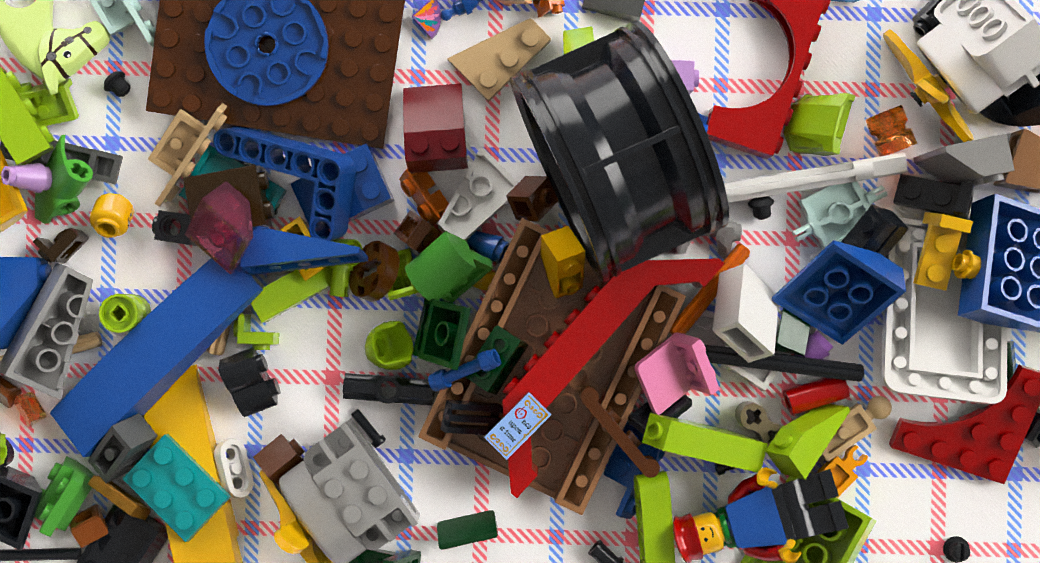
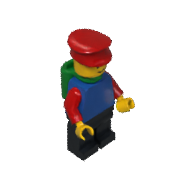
M764 467L757 474L742 480L728 495V505L718 508L715 513L707 512L695 516L688 513L681 517L675 515L673 531L681 557L686 563H690L692 560H702L703 555L721 551L724 546H727L728 548H741L745 555L765 562L784 561L786 563H796L802 552L794 553L790 551L796 544L795 540L849 528L841 501L812 508L809 507L811 503L839 496L831 469L809 475L806 480L796 479L778 485L774 481H768L772 474H777V471Z

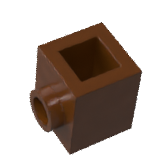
M524 176L506 195L515 219L518 221L524 218L528 221L540 222L558 202L548 176Z
M280 434L253 458L266 476L280 487L279 479L281 476L304 460L301 455L305 450L294 438L289 441L283 434Z

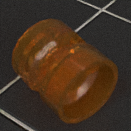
M903 105L865 120L870 134L877 136L874 145L879 157L890 155L918 144L912 128L905 126L908 118Z

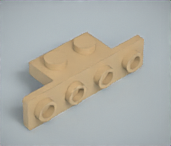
M222 103L216 109L207 125H204L182 109L178 111L147 159L172 175V178L154 203L155 205L160 207L165 200L171 203L180 190V187L176 186L177 182L181 177L185 178L190 175L196 166L191 161L197 153L202 156L210 145L211 140L207 138L212 129L218 132L226 121L227 116L223 113L228 107L227 105Z

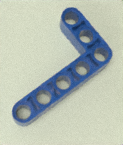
M242 126L221 129L214 134L213 145L215 150L223 156L315 182L309 224L311 237L333 241L346 234L356 174V165L350 156ZM335 165L338 169V174L335 171Z

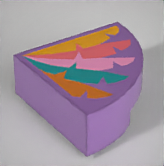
M429 0L412 15L415 22L431 40L439 32L441 24V10L437 0Z

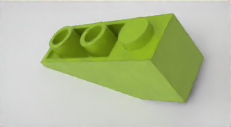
M0 66V139L17 165H26L53 151L54 147L51 142L55 138L45 124L40 126L34 116L39 113L29 98H22L18 91L22 85L13 71L7 73Z

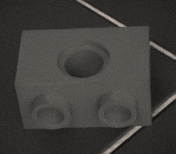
M136 414L111 426L88 459V462L103 481L108 483L129 472L140 461L158 435L140 414Z

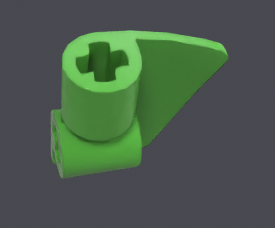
M66 135L60 136L45 166L49 167L52 172L51 187L46 191L43 190L41 193H35V218L44 224H48L54 216L67 215L76 211L81 205L77 196L82 193L93 176L92 169L87 163L77 159L67 160L65 153Z

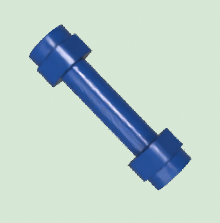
M494 348L478 353L477 359L458 366V370L450 369L446 371V369H440L433 372V374L428 376L429 385L434 392L451 387V382L480 370L488 372L500 366V356Z

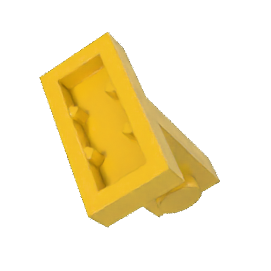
M925 212L922 223L928 224L913 283L946 291L952 271V261L956 256L962 232L970 233L973 221L944 214Z

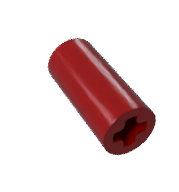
M823 377L783 390V397L789 413L793 416L849 398L850 392L846 380Z

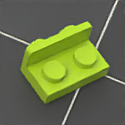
M71 78L59 83L58 93L53 95L48 91L44 80L42 81L43 84L32 86L31 82L22 83V87L18 89L22 98H29L39 114L34 117L40 126L72 121L79 117L69 89L73 84Z

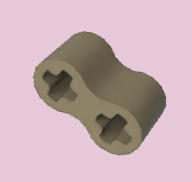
M744 401L735 409L737 422L745 428L753 430L757 440L768 443V446L772 441L768 432L772 430L776 435L779 429L783 427L776 422L770 421L765 409L752 401ZM747 410L754 412L755 420L751 421L748 419Z

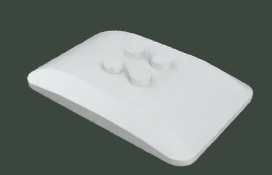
M902 218L901 220L909 230L886 256V258L903 268L906 292L883 310L882 373L885 386L890 391L899 394L981 404H996L1002 401L1007 392V327L983 324L958 316L962 277L960 279L957 278L953 269L946 291L913 283L928 224L922 223L923 220ZM966 232L961 234L956 255L962 254L966 250L968 235Z

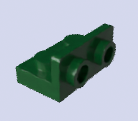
M495 326L478 353L494 348L500 356L501 365L488 372L480 370L466 376V378L486 392L497 395L529 344L510 334L500 326Z

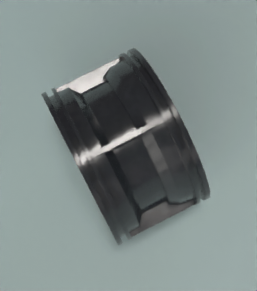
M635 20L628 23L626 27L617 28L606 36L531 70L523 71V81L518 75L510 77V85L516 104L542 168L550 179L558 203L572 232L585 250L587 261L602 283L610 279L609 271L617 277L627 269L699 236L709 235L715 229L719 230L728 225L729 205L723 178L701 118L668 54L654 34L642 22Z

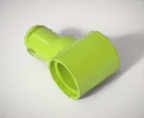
M338 238L332 241L357 246L363 250L361 243L355 239ZM359 263L329 266V269H332L329 296L349 297L350 271H353V267Z

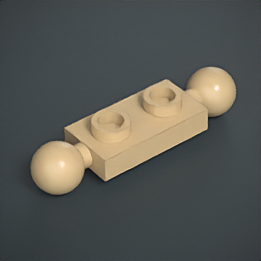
M875 396L871 398L866 410L859 403L849 408V414L822 453L825 461L829 462L877 429L872 420L874 418L885 419L892 411L891 402L886 397Z

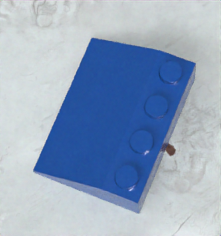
M994 193L971 203L969 220L973 221L970 233L967 235L966 250H972V254L981 258V268L973 279L962 278L958 316L983 324L1040 333V209Z

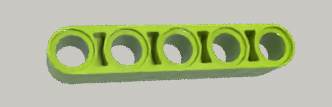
M659 471L655 477L651 478L646 477L644 474L634 475L640 563H676L671 493L666 471Z

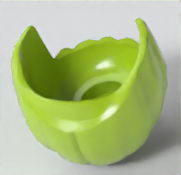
M401 321L383 322L370 331L365 341L364 350L367 359L375 366L386 370H398L412 362L414 346L410 334Z

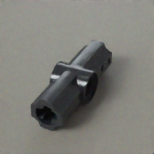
M345 373L343 381V399L379 401L385 404L433 405L434 391L431 389L428 379L397 377L394 375ZM385 381L395 384L397 389L395 396L388 397L383 394L382 385Z

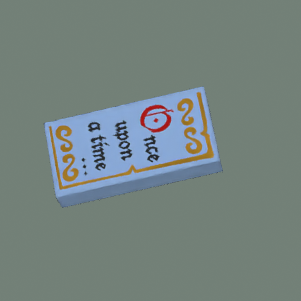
M528 392L484 438L507 460L551 416V413Z

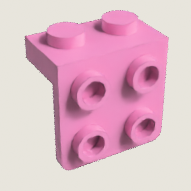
M674 333L638 361L634 367L650 408L656 414L663 413L691 389L711 396L720 389L715 377V370L707 357L704 343L700 338L685 334Z

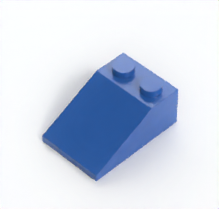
M367 144L344 153L350 156L356 165L349 222L395 201L373 151ZM335 165V171L338 174V169ZM300 178L290 185L308 224H310L315 182Z

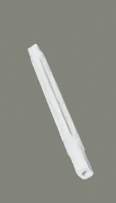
M898 153L725 182L724 186L728 203L905 174L908 172L905 153Z

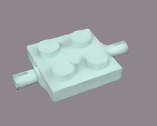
M858 181L827 186L798 201L806 216L807 224L793 230L792 235L795 236L804 231V233L794 237L797 242L813 235L818 239L822 249L826 248L833 240L841 242L872 203L888 196L887 191L875 196V194L885 190L883 185L866 192L860 187Z

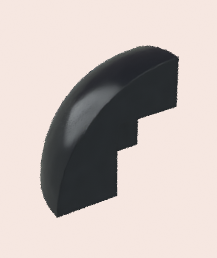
M1038 74L1036 78L1040 83V74ZM1027 82L1008 97L1005 95L1001 96L979 113L991 121L1008 126L1025 127L1040 125V85L1033 88Z

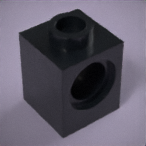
M158 210V216L154 217L152 223V232L155 234L154 240L198 246L199 239L193 236L190 215ZM178 220L181 230L177 235L173 236L170 226L174 221Z

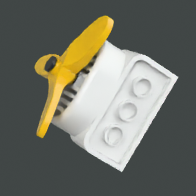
M942 0L934 10V15L940 24L917 42L919 50L937 72L935 75L930 73L918 56L906 46L894 31L888 29L883 33L886 44L917 87L913 90L915 93L910 92L911 96L920 107L923 106L922 102L924 104L929 102L942 120L952 128L963 142L972 141L974 138L969 127L953 106L950 96L945 91L947 87L952 90L971 113L977 114L1001 96L1005 95L1008 97L1027 82L1033 88L1040 85L1036 78L1040 74V25L1015 0Z

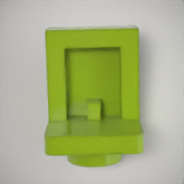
M240 314L238 320L234 321L233 335L237 337V344H252L255 350H270V345L279 344L280 333L250 332L251 314Z

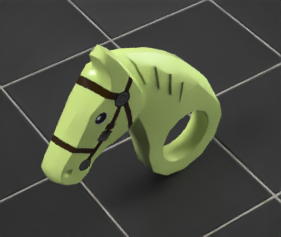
M0 0V36L24 67L44 80L51 95L58 93L59 83L78 72L110 42L109 32L98 21L86 23L82 27L75 29L53 28L54 0H36L33 4L24 8H14L7 5L5 0Z

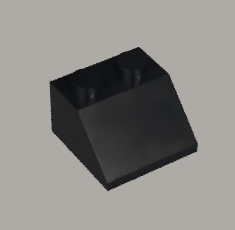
M10 466L0 468V542L21 550L24 548L43 491L34 476Z

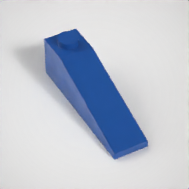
M264 226L252 227L251 231L240 232V267L251 275L368 261V255L357 246L269 229Z

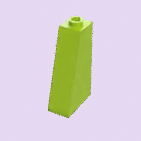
M654 413L649 415L642 443L666 452L756 473L762 468L766 454L765 450L768 446V443L724 428Z

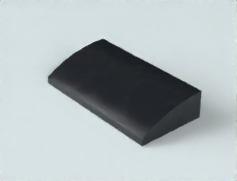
M114 504L105 517L108 534L87 545L76 563H152L168 539L166 527L150 515H148L146 520L132 517Z

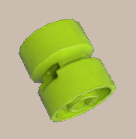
M110 295L100 306V322L111 332H130L151 312V307L147 300L140 295Z

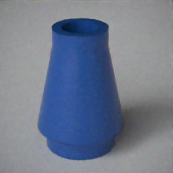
M476 231L467 240L468 246L472 250L489 258L491 263L496 262L500 264L509 246V242L505 241L503 236Z

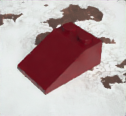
M462 83L403 88L405 162L410 173L468 169Z

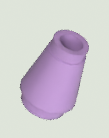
M41 163L5 166L1 172V180L5 185L41 193L43 190L46 191L51 187L52 172L49 167H45Z

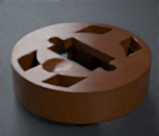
M372 241L365 245L363 251L368 255V261L360 262L353 267V271H350L349 286L351 292L355 296L369 302L382 299L394 285L399 272L400 259L397 250L381 241ZM377 267V271L363 278L365 271L369 272Z

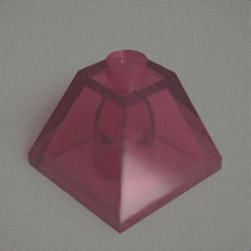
M226 181L201 199L185 235L230 275L235 272L253 239L250 201Z

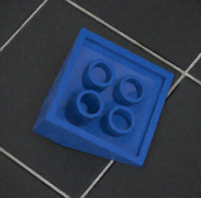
M833 240L772 297V301L843 345L906 292L903 268L880 253Z
M0 257V350L8 349L52 271L51 265L43 258Z

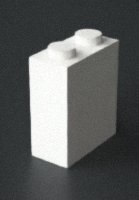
M741 264L719 273L712 331L749 363L774 355L778 304L772 301V297L776 293L746 264Z

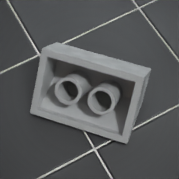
M1007 134L948 145L913 157L916 165L940 181L954 185L960 184V186L961 182L972 183L975 187L1004 180L1003 173L1015 171Z

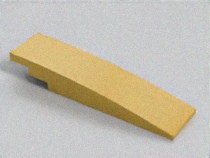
M196 364L190 366L144 415L145 421L158 435L151 444L150 449L164 434H169L221 485L214 459V450L217 443ZM231 499L188 542H185L165 522L174 563H243L237 541L239 531Z

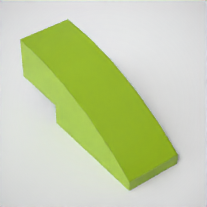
M327 266L307 281L303 279L298 270H294L263 287V291L250 303L261 323L269 322L287 310L302 304L331 287L332 269H329V266Z

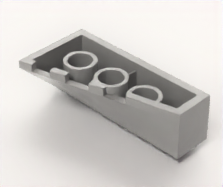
M59 263L55 264L2 357L0 373L61 400L64 391L62 387L65 376L68 375L71 363L69 361L73 347L77 343L79 336L77 332L81 318L84 317L93 279L68 266Z

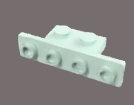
M89 0L111 36L137 24L148 44L154 48L156 28L149 19L144 21L139 12L143 9L139 0Z

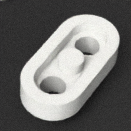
M227 439L219 442L214 450V459L221 486L231 495V498L246 497L252 491L254 484L246 448L237 439ZM226 450L229 453L228 459L226 458ZM233 479H235V481H236V487H235V488H234V486H233Z

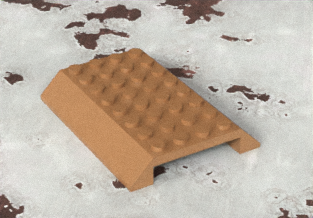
M524 218L521 219L465 336L459 366L475 358L495 326H500L510 334L529 344V346L497 395L486 392L466 377L451 382V387L440 390L418 435L419 438L444 450L448 447L508 477V459L506 460L484 438L486 435L445 433L440 429L446 400L498 403L503 406L502 401L506 395L502 392L504 387L514 376L518 379L526 372L523 369L526 362L535 353L540 356L547 349L543 343L554 331L558 334L562 332L567 326L563 321L573 309L577 308L580 311L587 302L583 298L594 286L597 285L601 288L604 284L598 279L585 257L583 288L572 295H564L556 299L540 255L541 235L549 233V230ZM665 285L654 286L546 408L551 413V416L531 435L532 462L538 466V475L529 484V487L554 498L555 503L583 515L615 448L616 441L582 403L579 391L586 385L593 386L599 394L598 402L605 410L610 406L621 418L622 421L618 425L623 430L628 416L631 414L642 391V386L634 369L635 364L666 340L686 295ZM453 410L452 414L490 416L491 412ZM499 413V417L502 419L504 414ZM450 421V424H466V425H483V426H488V424H485V423H469V422H453V421Z

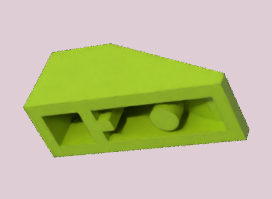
M827 404L810 410L781 427L765 450L782 474L806 480L849 414V407Z

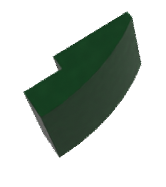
M424 298L412 355L437 365L458 370L471 308L442 300L431 299L430 302Z

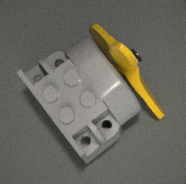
M352 418L310 447L305 453L304 460L281 476L279 486L283 496L263 470L259 472L260 478L280 515V528L274 532L275 542L287 553L300 554L307 563H349L367 549L377 550L383 547L389 541H393L397 535L411 525L414 527L419 522L420 512Z

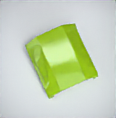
M850 93L817 96L805 94L791 105V109H793L791 120L788 126H785L783 132L789 150L798 154L839 155L852 102H854L856 96Z

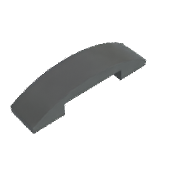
M56 140L51 142L54 148L58 142ZM1 141L0 149L4 155V158L13 160L7 148ZM65 143L67 160L77 159L87 163L93 172L92 180L117 184L123 156ZM53 151L28 164L41 163L46 166Z

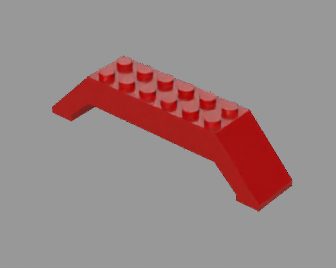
M719 258L647 260L621 272V275L617 277L609 271L610 279L601 288L597 285L594 286L583 298L587 302L580 311L574 308L563 322L567 326L562 332L558 334L554 331L543 343L547 349L540 356L535 353L523 366V369L526 371L520 379L514 376L502 391L506 394L502 401L504 416L528 392L547 408L654 286L691 283L695 288L705 287L725 263ZM531 436L508 458L511 494L516 498L521 495L538 475V466L532 462Z

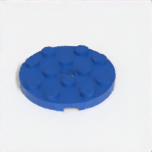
M221 0L216 5L205 31V53L212 73L227 91L252 104L277 106L302 97L318 82L327 63L329 42L325 24L319 12L309 0ZM265 36L273 37L275 48L271 53H263L260 50L259 42L261 38Z

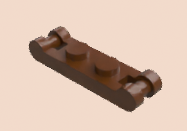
M586 385L582 387L579 391L582 403L646 477H655L660 470V465L655 458L641 453L637 447L642 443L631 430L624 433L618 425L622 421L621 418L610 406L606 410L598 402L599 394L593 386Z

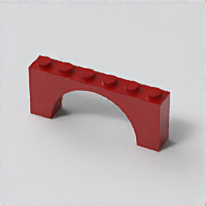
M750 0L767 10L782 28L789 53L787 71L777 91L769 99L759 104L743 108H727L714 105L709 110L707 116V125H709L707 135L710 141L764 159H769L773 157L774 153H779L784 141V137L780 136L783 126H788L793 114V109L790 108L792 99L798 97L802 88L803 81L799 80L801 72L808 68L812 58V53L808 52L811 42H816L822 26L818 24L820 15L826 13L831 0Z

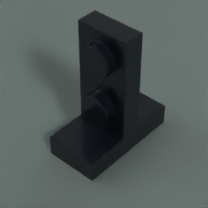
M900 174L893 204L968 220L971 203L974 198V184L961 182V186Z

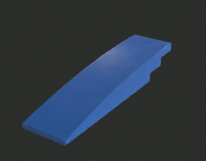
M223 247L115 345L51 410V416L83 457H90L111 426L136 414L145 415L263 289L248 272L240 267V262L227 247Z

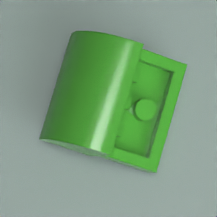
M447 231L441 234L405 266L409 280L423 297L430 302L431 299L439 300L442 298L451 303L493 269L489 258L470 250L466 240Z
M68 456L65 457L62 464L56 462L48 474L47 479L51 480L46 490L41 488L43 493L34 516L43 521L39 532L51 537L56 528L64 532L66 531L92 489L88 482L94 474L87 467Z

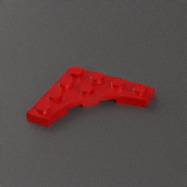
M1019 364L1007 383L1006 396L1002 401L996 404H989L982 410L978 408L969 414L958 417L959 420L938 423L937 421L921 422L899 417L889 445L893 449L1005 484L1040 405V371Z

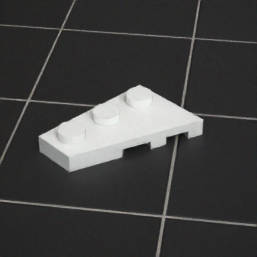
M481 146L457 192L442 215L438 228L443 233L447 231L467 241L508 203L506 195L519 182Z

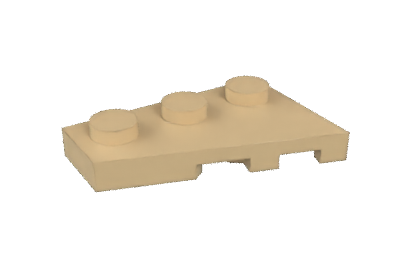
M529 18L447 58V60L489 102L510 82V77L517 75L551 42V38L532 18Z

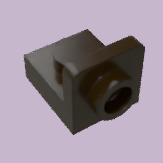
M69 228L61 231L55 237L54 244L49 239L37 237L33 243L39 248L38 254L50 263H66L86 243L89 237L82 230Z

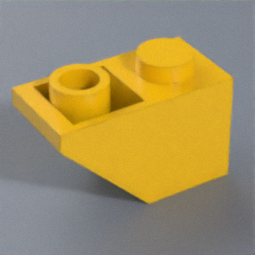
M565 226L541 235L540 255L555 298L572 295L582 289L585 250L570 227Z

